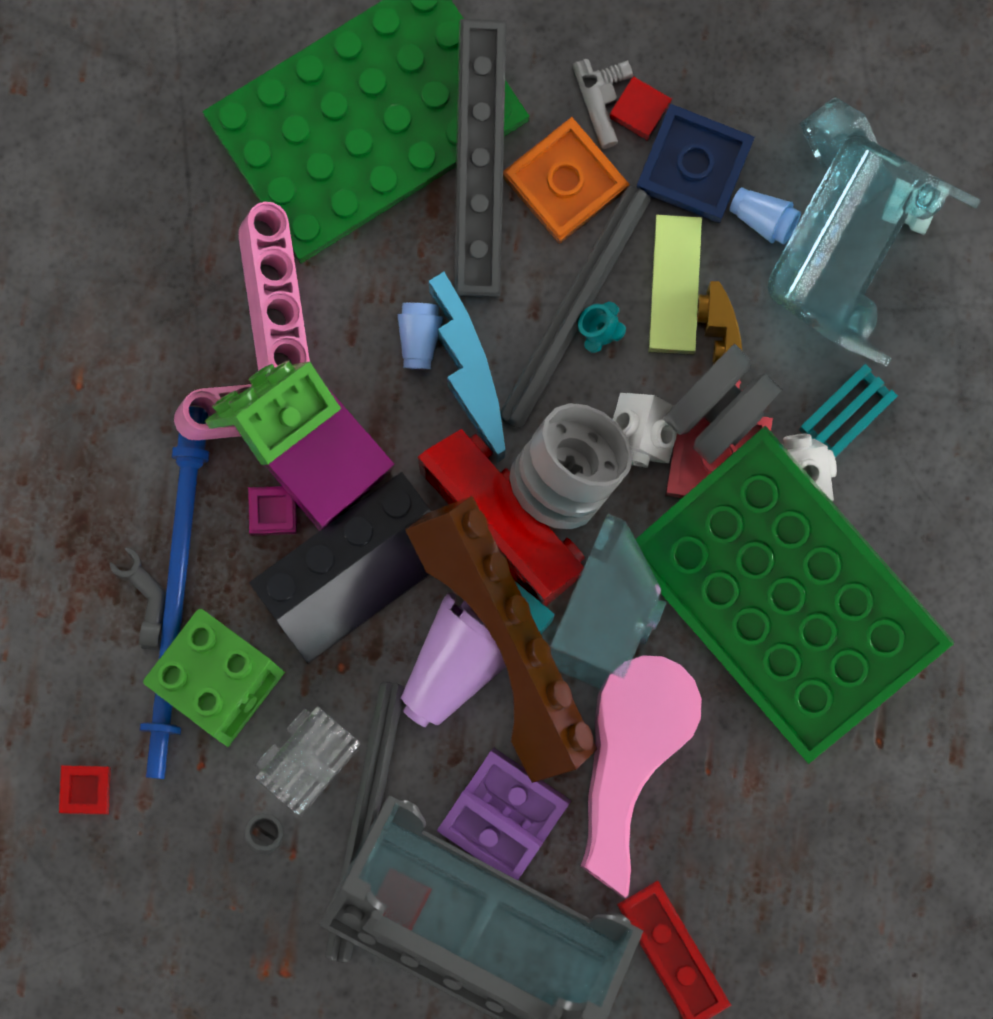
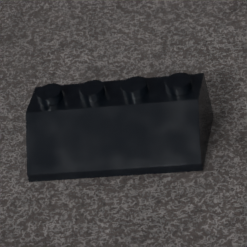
M400 472L249 582L307 664L430 575L426 572L405 529L431 512V510L403 472Z

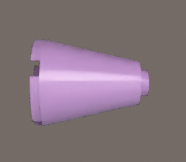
M452 592L447 593L442 600L401 696L402 701L407 705L403 712L423 727H426L429 722L440 725L506 668L500 650L485 624L465 601H463L460 607L454 604L456 594Z

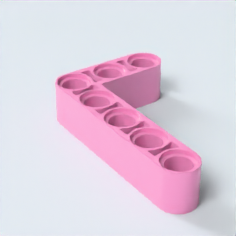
M273 202L258 203L243 220L239 227L238 237L259 371L269 364H273L274 367L278 366L274 360L275 353H283L288 356L292 365L310 360L289 221L286 212L279 205ZM254 221L267 223L271 227L273 235L264 236L255 229ZM270 265L274 267L278 272L279 280L274 281L266 278L262 274L260 266ZM271 308L280 311L285 317L286 325L273 323L268 317L267 309ZM252 384L203 388L192 391L178 406L174 414V423L177 431L189 440L241 436L234 425L210 429L207 424L195 422L190 417L189 407L193 405L200 406L206 410L210 417L215 413L212 406L219 399L233 391H237L240 394L252 386Z

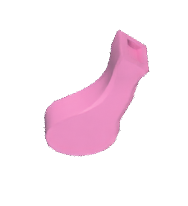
M643 655L622 663L606 677L597 696L595 716V745L597 750L594 753L592 777L588 793V840L580 867L622 898H626L629 895L631 875L629 839L634 804L642 787L654 771L693 737L701 720L702 698L695 680L682 665L663 656Z

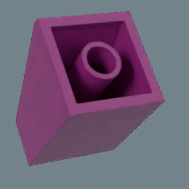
M329 388L328 390L341 410L272 462L265 465L319 531L340 517L391 473L395 465Z

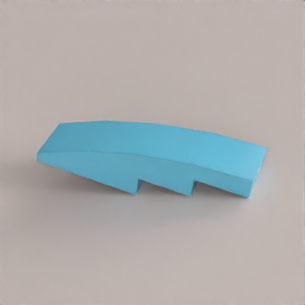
M442 272L429 280V292L449 321L438 328V339L458 368V371L447 377L448 388L482 440L492 451L495 460L499 462L505 458L506 449L499 401L488 361L467 310L446 273Z

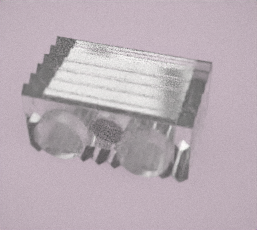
M319 706L312 713L306 708L302 710L287 728L292 734L289 740L281 749L275 744L272 745L256 764V767L261 772L255 779L299 817L307 811L362 747V744Z

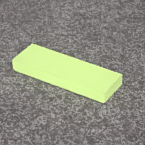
M656 215L648 352L695 354L702 217Z

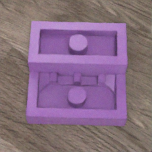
M493 748L437 831L475 858L518 880L572 800L542 780L532 783L525 768L496 748Z

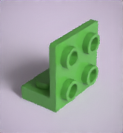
M288 360L276 367L273 364L265 366L249 378L252 386L240 394L237 391H233L219 399L212 406L215 413L207 418L205 423L210 429L234 425L260 464L266 465L341 410V408L310 361L292 365Z
M198 609L145 677L143 683L222 744L229 747L285 672L271 659L206 611Z

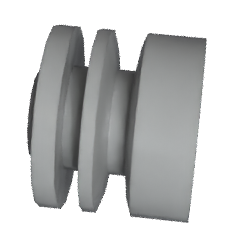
M569 403L559 406L545 418L533 434L532 439L512 462L509 475L512 492L522 508L537 521L553 528L574 529L588 523L630 472L633 455L629 440L620 426L604 412L583 404Z

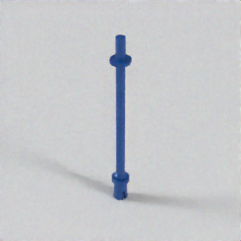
M189 407L190 417L199 424H206L205 420L209 418L206 410L201 407ZM180 433L178 435L177 447L172 448L171 458L176 460V464L180 469L159 659L181 632L198 469L209 461V451L205 450L206 440H189ZM156 693L152 722L140 724V731L150 732L146 778L165 779L169 734L181 735V727L171 724L173 706Z

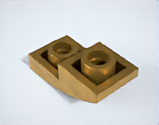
M710 281L706 295L699 294L697 322L705 323L704 336L722 337V341L714 342V365L733 344H736L742 350V342L735 312L727 293L720 281Z

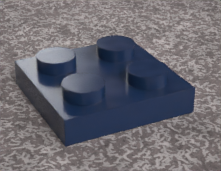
M670 104L636 187L644 190L649 196L720 223L755 137Z

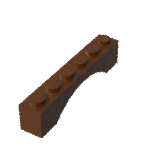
M473 496L427 513L405 530L426 572L446 584L471 607L485 624L497 644L509 673L514 697V726L511 742L531 782H537L578 769L597 750L592 732L584 722L572 698L571 689L563 680L551 656L548 643L540 634L530 613L529 604L521 595L509 571L506 558L500 553L491 535L486 517L479 510Z

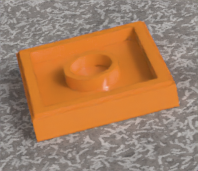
M573 117L569 118L503 171V179L558 244H561L620 197L626 188L630 186L627 180Z

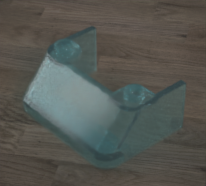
M854 135L848 138L840 147L773 269L768 282L769 295L775 302L835 344L888 366L892 358L866 341L877 323V306L873 300L864 294L909 214L921 220L932 217L942 208L948 195L974 208H977L981 200L862 135Z
M609 513L601 527L550 646L552 648L551 656L559 672L598 689H601L606 677L610 674L624 679L639 643L646 644L652 629H656L667 603L658 599L662 589L627 522Z

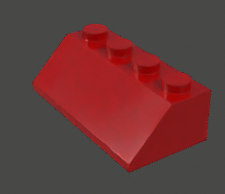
M460 429L418 456L420 474L448 505L473 496L479 510L486 517L488 528L500 553L508 562L509 571L513 579L544 606L547 607L584 574L585 567L580 562L585 559V556L568 537L561 541L550 529L551 526L537 521L522 508L512 492L509 478L510 471L505 468L499 472L488 459L493 455L492 451L477 434H473L469 438Z

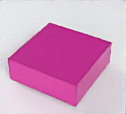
M282 486L248 488L249 534L251 536L297 534L296 502Z

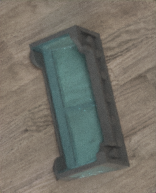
M389 795L374 818L331 899L319 926L494 1019H607L643 930L631 925V922L625 916L615 912L598 914L592 919L583 916L424 831L426 821L421 815L420 809L412 802L403 799L397 800Z

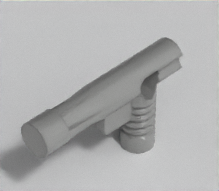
M589 59L575 62L572 64L600 146L602 149L613 147L618 144V140L605 105L617 101L613 82L616 84L617 81L621 82L633 77L630 63L627 60L618 63V66L615 64L614 67L610 66L609 68L606 67L605 70L601 69V71L593 72ZM587 78L597 82L592 87L587 88L583 80Z

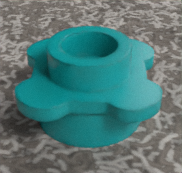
M614 302L593 304L587 307L580 315L578 328L581 334L586 337L585 348L591 353L599 352L603 345L619 341L625 335L626 327L618 319L619 307Z

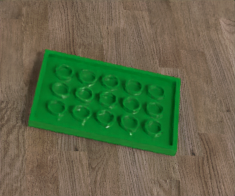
M382 0L202 111L204 118L259 202H273L286 212L293 253L300 264L456 167L459 21L464 18L452 0ZM506 80L504 137L529 122L530 117Z
M766 426L759 430L623 549L808 764L954 645V640Z

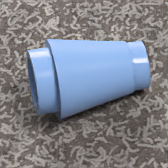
M743 187L734 196L729 209L731 213L737 215L739 219L770 243L778 241L785 244L792 236L801 216V212L793 208V202L752 190L749 191Z
M402 303V314H397L402 358L404 359L403 368L431 370V361L433 360L438 339V328L441 327L443 317L439 316V305Z

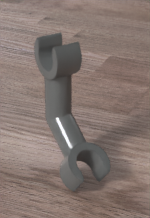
M125 547L128 555L134 559L133 567L128 571H121L116 565L109 562L110 568L117 578L125 581L129 580L148 599L145 619L140 630L139 645H141L142 649L160 651L166 591L142 567V562L137 552Z

